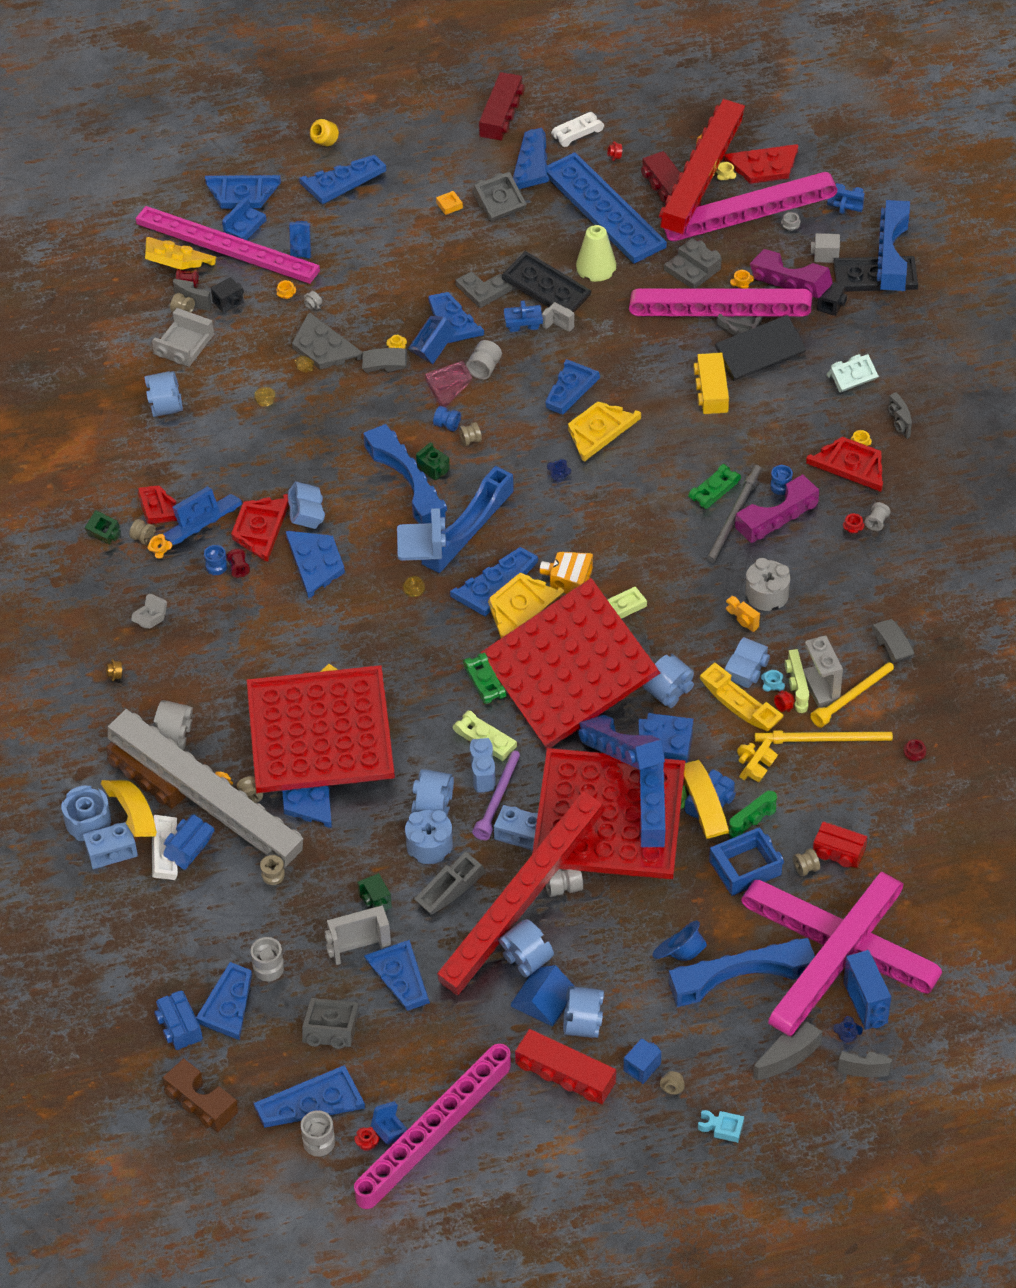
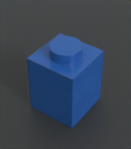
M642 1038L624 1057V1072L642 1084L661 1065V1050L654 1043L647 1042Z

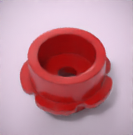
M615 141L612 145L608 146L607 150L608 157H611L612 161L622 157V144Z
M855 513L847 515L843 528L850 533L862 531L864 529L862 517Z
M782 690L774 697L775 706L780 712H790L793 709L795 700L791 693Z
M372 1127L360 1128L356 1132L357 1136L354 1138L356 1145L365 1151L374 1149L379 1142V1136Z

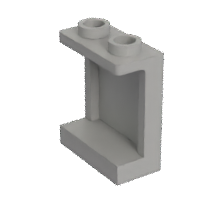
M176 308L173 312V324L161 339L155 337L152 340L154 354L159 357H164L178 364L190 367L214 336L213 322L210 319Z
M825 635L805 642V646L815 666L805 668L803 671L807 686L818 708L829 706L840 698L843 668Z
M383 905L327 920L328 930L324 931L327 941L326 949L329 958H334L336 965L341 964V952L378 942L381 949L391 946L390 927Z

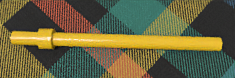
M782 730L773 731V733H755V742H764L766 738L773 742V744L821 741H892L893 735L892 732L783 733Z

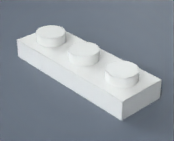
M154 815L157 833L156 836H152V877L175 880L178 875L177 865L174 861L172 862L164 857L163 852L166 848L164 845L166 838L170 833L174 835L177 833V818Z

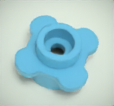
M769 670L762 674L761 679L764 681V691H782L785 688L781 672Z

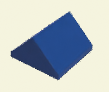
M430 316L408 350L434 364L456 330L445 317Z
M556 965L540 967L529 976L512 1001L511 1007L553 1027L566 1008L567 1001H569L566 1000L568 987H574V985Z

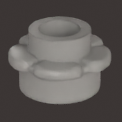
M794 212L786 213L781 220L783 227L790 231L799 228L801 223L798 214Z
M311 291L304 295V304L308 309L312 310L314 308L318 310L320 308L322 299L316 292Z

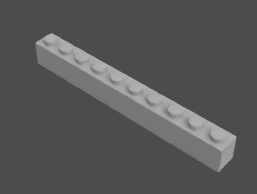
M125 709L108 726V739L159 777L178 788L181 793L265 855L279 856L284 863V868L303 850V838L297 830H291L279 817L272 816L261 804L254 803L243 791L231 786L227 779L213 773L208 765H202L190 752L183 751L172 739H167L161 735L157 728L146 724L138 714L131 713Z

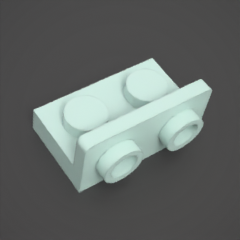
M860 354L855 355L846 363L842 361L834 363L827 373L828 378L833 377L839 392L878 378V374L868 354L862 357Z

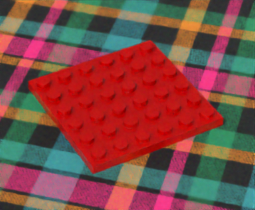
M592 578L480 652L486 654L488 662L497 678L546 749L553 747L578 730L580 722L597 717L660 674L656 665Z
M382 665L247 679L256 793L395 778Z
M547 748L532 854L580 794L585 791L603 804V814L559 869L673 880L685 761L665 759V762H663L665 847H641L640 769L605 753Z

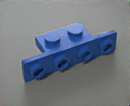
M207 486L172 507L179 525L163 535L172 545L179 544L188 536L201 531L203 527L218 521L225 514L235 511L237 507L243 504L242 500L233 494H229L216 502L212 489Z

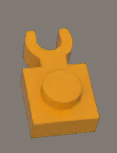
M734 596L726 600V603L729 604L726 607L727 612L735 614L741 626L748 628L752 632L759 628V612L744 601L740 603Z

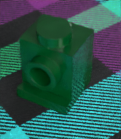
M431 442L416 453L417 468L435 481L440 476L445 475L450 469L449 457L434 448Z
M97 510L94 511L85 526L88 536H93L109 545L112 540L117 541L121 534L118 521Z
M379 873L357 882L359 897L363 898L367 908H375L382 905L384 911L392 908L391 894Z

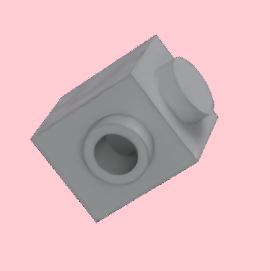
M816 233L815 242H811V254H814V262L833 263L834 258H839L840 234Z

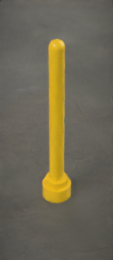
M890 662L885 664L828 707H819L810 714L813 723L819 728L828 724L833 713L894 669V665Z

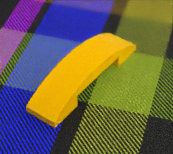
M713 663L700 675L704 685L724 706L751 725L769 731L783 718L784 715L766 702L762 705L731 681L732 675L718 664Z
M699 760L685 763L683 784L687 786L706 839L729 833L719 798L703 764Z
M102 780L101 785L108 796L117 797L128 815L126 824L134 837L156 836L157 832L152 812L138 787L127 780Z

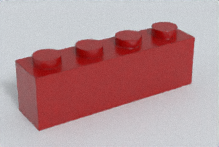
M531 1029L528 1030L515 1050V1062L521 1069L532 1071L546 1081H553L567 1091H574L583 1095L585 1099L591 1102L603 1104L616 1083L615 1068Z

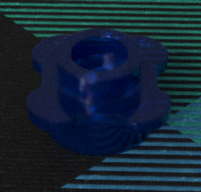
M564 459L547 464V469L551 471V477L555 480H563L567 475L571 474V469L567 467V461Z
M850 1016L845 1017L844 1021L840 1024H835L833 1028L834 1032L838 1033V1037L847 1043L854 1041L857 1035L863 1033L862 1026L857 1025Z

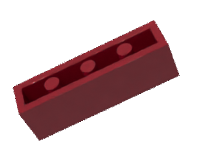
M499 73L479 121V137L502 141L504 134L508 133L509 122L513 121L515 108L519 106L520 95L523 96L525 91V84H522L521 75Z
M662 151L643 158L641 173L650 182L652 189L657 191L661 201L666 203L668 195L672 193L674 184H678L680 171L666 153Z

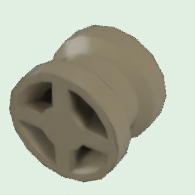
M176 293L171 300L170 310L174 312L176 308L192 313L195 300L191 297L186 298L181 293Z
M476 422L471 423L470 426H459V434L464 446H469L472 442L479 443L482 441L481 432Z
M137 519L130 528L129 536L133 540H140L142 544L148 545L155 536L156 527L152 524H145V521Z
M248 776L237 783V790L243 791L254 803L262 800L263 793H256L255 777Z
M812 848L807 849L803 854L797 853L793 855L794 867L801 877L806 876L809 871L816 872L820 870L819 859Z
M269 855L262 859L260 869L263 881L269 885H276L282 882L285 877L282 859L276 855Z

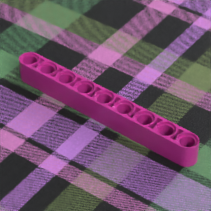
M822 172L699 206L694 212L684 234L664 229L668 240L678 241L826 200L835 196L838 189L831 174Z
M635 289L631 292L629 311L635 316H718L719 314L723 316H807L811 312L812 293L807 289Z
M884 872L879 873L774 1009L768 1021L769 1025L790 1037L796 1032L844 969L846 956L857 952L896 901L903 889L904 884Z
M754 880L741 899L742 904L747 909L822 945L828 941L843 921V919L761 880ZM870 933L856 952L869 950L880 973L922 993H930L942 974L941 968L934 962L873 933Z
M495 1044L490 1047L355 1182V1200L359 1207L363 1209L374 1207L509 1072L511 1068V1053L506 1045ZM431 1124H438L435 1127L430 1126ZM399 1157L405 1158L403 1160H396ZM382 1174L388 1175L386 1177H379ZM365 1191H370V1192H371V1193L366 1194V1195H365V1194H361L362 1192H365Z

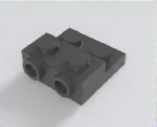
M510 172L498 173L488 180H479L475 183L472 190L480 208H484L490 221L525 209L527 205Z
M691 238L678 248V255L664 264V271L691 289H696L721 270L722 258L718 251H711L706 248L703 241H695Z
M311 998L302 1026V1042L314 1047L320 1044L332 1045L336 1049L351 1047L359 1012V1002Z

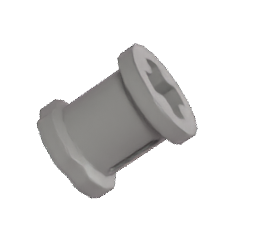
M876 502L871 507V514L865 519V525L871 530L880 531L884 527L883 522L885 518H888L891 511L884 503Z

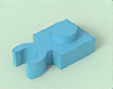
M704 1110L701 1112V1119H706L709 1122H699V1131L709 1132L713 1130L715 1138L739 1142L744 1116L720 1111L719 1116L716 1117L710 1111Z

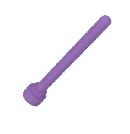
M518 751L511 753L483 819L476 822L473 828V835L480 840H488L492 834L491 822L520 757Z

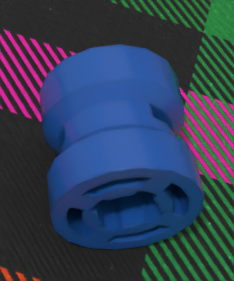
M439 406L435 412L433 424L437 427L444 426L447 430L455 432L461 420V413L456 410L448 411L447 407Z
M777 465L772 469L770 488L775 494L785 495L786 484L792 480L793 476L790 467Z
M220 545L207 547L204 551L207 572L211 575L223 574L227 570L225 549Z

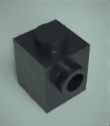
M231 277L211 287L212 302L223 313L244 303V289L240 283H236Z
M833 282L822 296L818 298L817 311L836 316L840 307H844L846 304V286Z

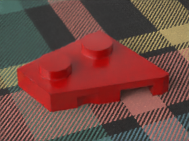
M159 485L138 488V496L147 524L177 521L172 508L176 505L177 501L167 495L163 488Z

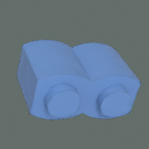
M296 481L288 490V503L290 505V519L292 523L316 529L323 522L325 512L321 505L323 497L319 487Z
M743 637L725 667V671L732 675L731 681L746 688H749L752 683L756 684L760 677V669L767 666L770 655L767 654L768 647Z
M489 738L472 739L470 743V760L474 789L477 793L494 791L496 779L492 743Z

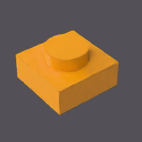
M454 191L436 197V204L445 215L463 209V202Z

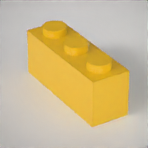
M697 354V363H694L693 367L694 375H698V378H696V391L700 390V393H698V406H702L703 414L728 413L729 395L723 354Z

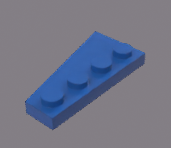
M542 128L531 129L524 133L513 175L518 189L549 182L547 175L548 166L546 164L547 154L545 152L546 136Z
M376 155L352 161L349 166L339 165L334 167L332 171L324 173L322 170L309 178L306 176L299 177L300 184L323 205L384 173L386 165Z
M519 547L500 559L499 564L484 569L481 575L475 579H468L465 581V585L459 589L456 587L451 590L450 597L486 617L491 611L488 603L489 598L519 573L526 575L538 563V556Z
M344 1065L255 1102L254 1108L265 1128L302 1121L306 1114L315 1110L326 1112L329 1115L365 1109V1103Z

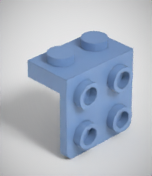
M440 508L431 509L432 523L402 524L397 527L399 560L442 559V547H446V536L441 534V530H445V517H440Z

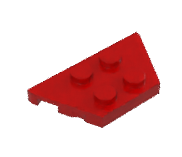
M795 144L729 153L724 155V161L731 163L735 167V171L739 175L744 176V179L750 184L789 179L799 146Z
M841 437L835 440L833 444L821 448L820 453L814 456L810 454L806 458V464L880 492L883 489L882 456L880 450Z
M284 494L282 499L271 500L268 497L258 501L243 502L231 533L232 540L264 561H268L289 506L288 494Z

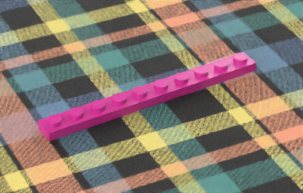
M145 206L136 217V224L309 284L320 272V266L148 206Z

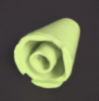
M594 225L587 229L576 262L578 274L582 278L585 276L594 282L609 279L612 273L616 271V260L606 229L599 225Z

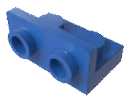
M244 198L223 218V232L247 240L267 220L266 214L251 208L249 199Z

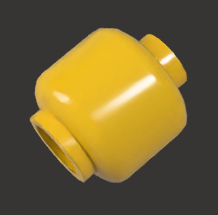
M319 119L310 128L311 139L319 145L331 146L338 139V127L331 121Z

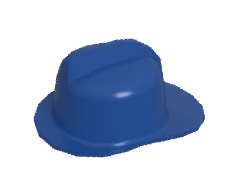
M696 920L686 925L680 932L662 942L654 950L652 956L655 959H659L670 954L681 961L691 960L707 946L706 941L698 931L700 922Z

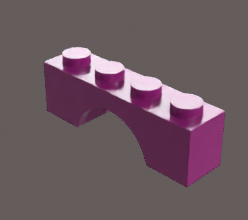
M763 249L750 263L754 279L785 289H807L812 293V297L820 298L833 284L828 267L812 263L803 268L788 269L783 266L780 253Z
M802 474L786 484V500L780 505L767 508L751 504L736 513L735 528L750 543L762 539L771 531L781 528L788 521L796 519L800 514L809 509H813L818 504L819 489Z

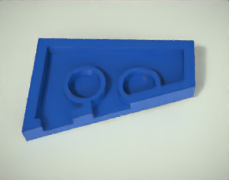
M449 292L428 296L433 315L445 317L456 330L448 343L484 335V329L480 325H476L470 314L467 315L462 310V306Z
M566 359L564 369L560 371L556 385H553L545 401L546 408L563 415L600 379L599 372Z
M410 940L364 955L368 964L407 1011L430 1003Z
M232 962L228 964L196 1017L200 1025L240 1040L252 978L250 969Z

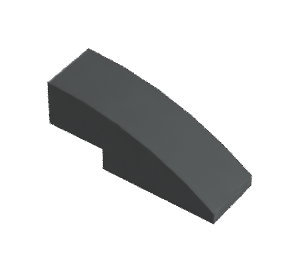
M465 851L451 867L446 865L419 893L415 901L432 915L461 896L486 873V870Z
M806 1021L793 1037L783 1033L754 1065L753 1078L757 1081L785 1072L802 1062L821 1045L822 1031Z

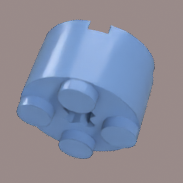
M174 371L145 376L146 386L150 388L149 391H146L148 402L153 403L151 405L153 417L183 411L181 394H179L178 390L179 385Z
M671 654V657L665 655L655 663L660 674L643 685L647 692L669 708H673L679 701L678 697L683 693L687 694L694 686L692 682L694 671L675 655Z
M421 769L419 780H415L413 786V794L417 795L416 800L413 801L411 812L442 810L447 816L450 809L447 805L449 799L452 800L454 777H452V774Z
M84 785L76 787L66 794L67 797L61 804L63 818L67 831L76 840L84 841L83 834L110 827L111 813L108 799L99 788L98 790L92 789L91 786Z
M423 810L410 814L405 826L408 854L418 859V862L422 864H435L444 860V857L448 853L450 854L453 848L452 824L446 813L442 810Z
M528 919L522 920L498 939L505 949L503 952L505 959L510 964L515 962L518 965V970L524 977L534 973L554 956L550 943L546 942L544 944L541 938L544 934Z
M575 986L568 987L566 1000L569 1001H567L564 1010V1035L598 1038L599 1026L602 1025L603 1018L600 1004L602 1005L604 990Z

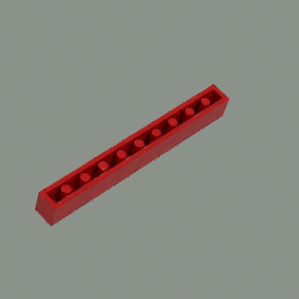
M725 99L722 100L720 106L716 105L713 116L710 117L707 127L703 130L702 139H698L696 150H692L690 161H686L684 173H680L678 184H674L671 195L667 197L665 207L661 208L659 218L662 219L661 228L684 234L742 122L745 105Z
M585 791L580 794L437 973L439 983L457 996L461 993L500 944L498 939L516 924L603 814L602 803Z

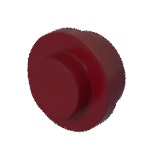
M918 739L908 741L903 750L905 757L911 761L924 759L927 752L924 743Z

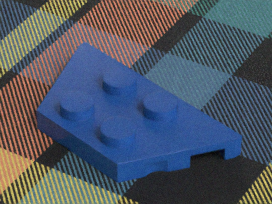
M205 176V183L221 209H234L244 198L249 199L251 208H261L281 184V176Z
M294 531L286 532V538L308 598L314 596L315 590L321 586L325 588L333 579L345 573L344 565L333 536Z
M329 786L283 790L285 815L300 817L308 822H312V820L324 823V827H332Z

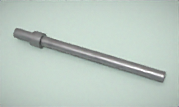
M755 465L750 475L746 476L743 482V489L707 556L709 562H715L735 523L736 513L741 511L750 492L755 489L758 483L757 478L762 470L759 465Z

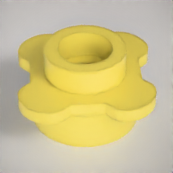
M722 162L719 164L716 170L718 180L736 178L734 166L731 163Z

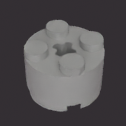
M766 558L757 559L756 563L751 565L746 573L745 595L751 606L763 611H770L773 607L777 606L780 608L786 604L790 588L789 568L786 565L767 560Z
M162 700L159 703L154 718L155 728L158 729L160 734L167 739H172L182 750H184L187 738L185 734L190 732L193 719H191L193 707Z

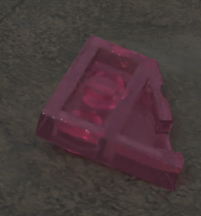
M463 360L425 374L426 382L439 405L446 407L472 379Z

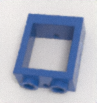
M760 827L710 848L709 862L731 896L747 890L754 880L766 882L782 874L783 857L779 851H775L770 837L764 834ZM757 847L768 865L739 876L728 859Z
M869 950L846 956L843 983L864 1029L880 1028L888 1023L891 995Z

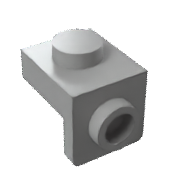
M555 302L543 311V328L547 329L553 323L568 332L574 328V312Z
M148 594L145 606L132 613L131 621L138 623L143 628L150 629L164 620L167 601L153 594Z

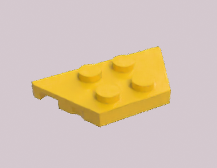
M146 237L145 259L180 270L201 267L202 262L209 265H215L216 256L195 251L190 246H178L172 241H161Z
M596 402L568 423L569 433L581 459L585 462L641 419V412L635 410L633 414L623 411V407L609 406L606 403Z
M522 573L516 575L488 600L500 637H504L563 596L565 591L562 588L557 590L546 586V582L534 580Z

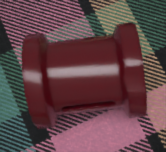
M177 269L176 279L193 282L194 288H197L199 272L198 270L182 271Z
M242 549L229 551L226 558L231 564L232 576L239 578L248 575L250 567L245 561V551Z

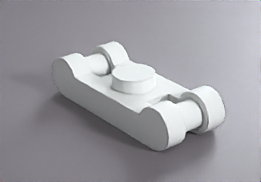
M589 112L555 127L551 134L555 139H559V143L563 147H567L571 141L594 131L597 133L602 131L604 124L597 120V116L593 112Z

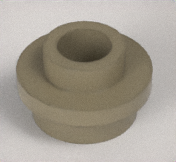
M669 1071L662 1076L660 1087L666 1093L675 1095L680 1094L684 1090L685 1082L680 1073Z

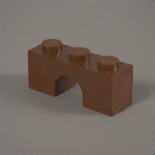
M183 1058L163 1076L164 1092L172 1100L177 1099L188 1113L197 1115L205 1127H211L216 1132H219L238 1114L236 1099L218 1086L209 1094L197 1093V1090L203 1086L201 1071Z

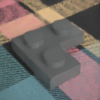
M471 271L455 280L456 286L479 308L512 291V285L502 280L501 274L483 282Z

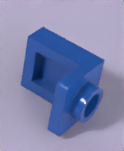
M395 1101L375 1107L371 1127L386 1144L396 1142L408 1130L396 1116L398 1105Z

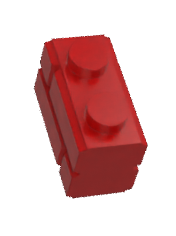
M823 821L814 839L813 850L817 857L822 860L830 859L838 862L843 867L858 868L866 850L868 836Z

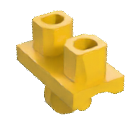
M766 738L756 752L753 743L740 745L737 749L740 757L739 762L742 764L745 761L748 762L739 776L744 781L749 776L755 781L760 782L768 770L758 764L759 760L770 767L778 756L769 748V745L772 743Z

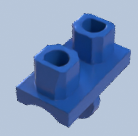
M836 183L837 193L828 199L827 205L839 207L840 214H844L846 209L862 212L865 195L863 189L855 187L852 191L845 190L843 184Z
M307 221L290 222L291 256L311 258L310 223Z
M520 301V307L504 309L506 327L509 328L510 332H516L520 330V326L528 325V329L536 330L539 329L540 324H543L540 305L525 306V301Z

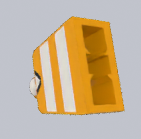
M558 552L554 563L541 562L540 574L550 576L551 588L557 590L562 588L565 591L564 593L568 594L590 579L593 569V554Z

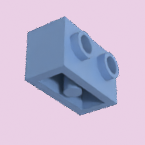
M503 805L494 825V839L533 850L538 813H531L517 807Z
M126 822L83 834L92 869L138 856L133 834Z

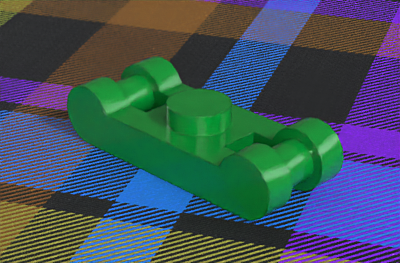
M722 464L706 481L697 488H692L688 498L698 501L700 506L707 509L737 485L741 475L736 471H730V467Z
M485 653L478 654L473 659L469 657L463 660L464 667L484 704L491 703L492 699L495 698L502 699L506 697L505 688L500 684ZM481 666L482 668L476 670L474 667Z
M766 791L730 819L729 838L732 839L742 835L752 825H757L765 815L775 814L777 794L774 791Z

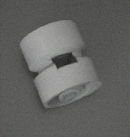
M489 340L480 341L466 363L467 371L478 379H488L502 356L499 346Z
M558 869L545 886L549 897L563 895L564 890L568 893L582 891L583 880L581 871Z
M263 937L256 940L251 946L250 951L254 975L262 981H274L284 972L281 944L272 937Z
M315 1110L306 1114L301 1121L304 1149L313 1156L327 1155L335 1146L332 1118L323 1111Z

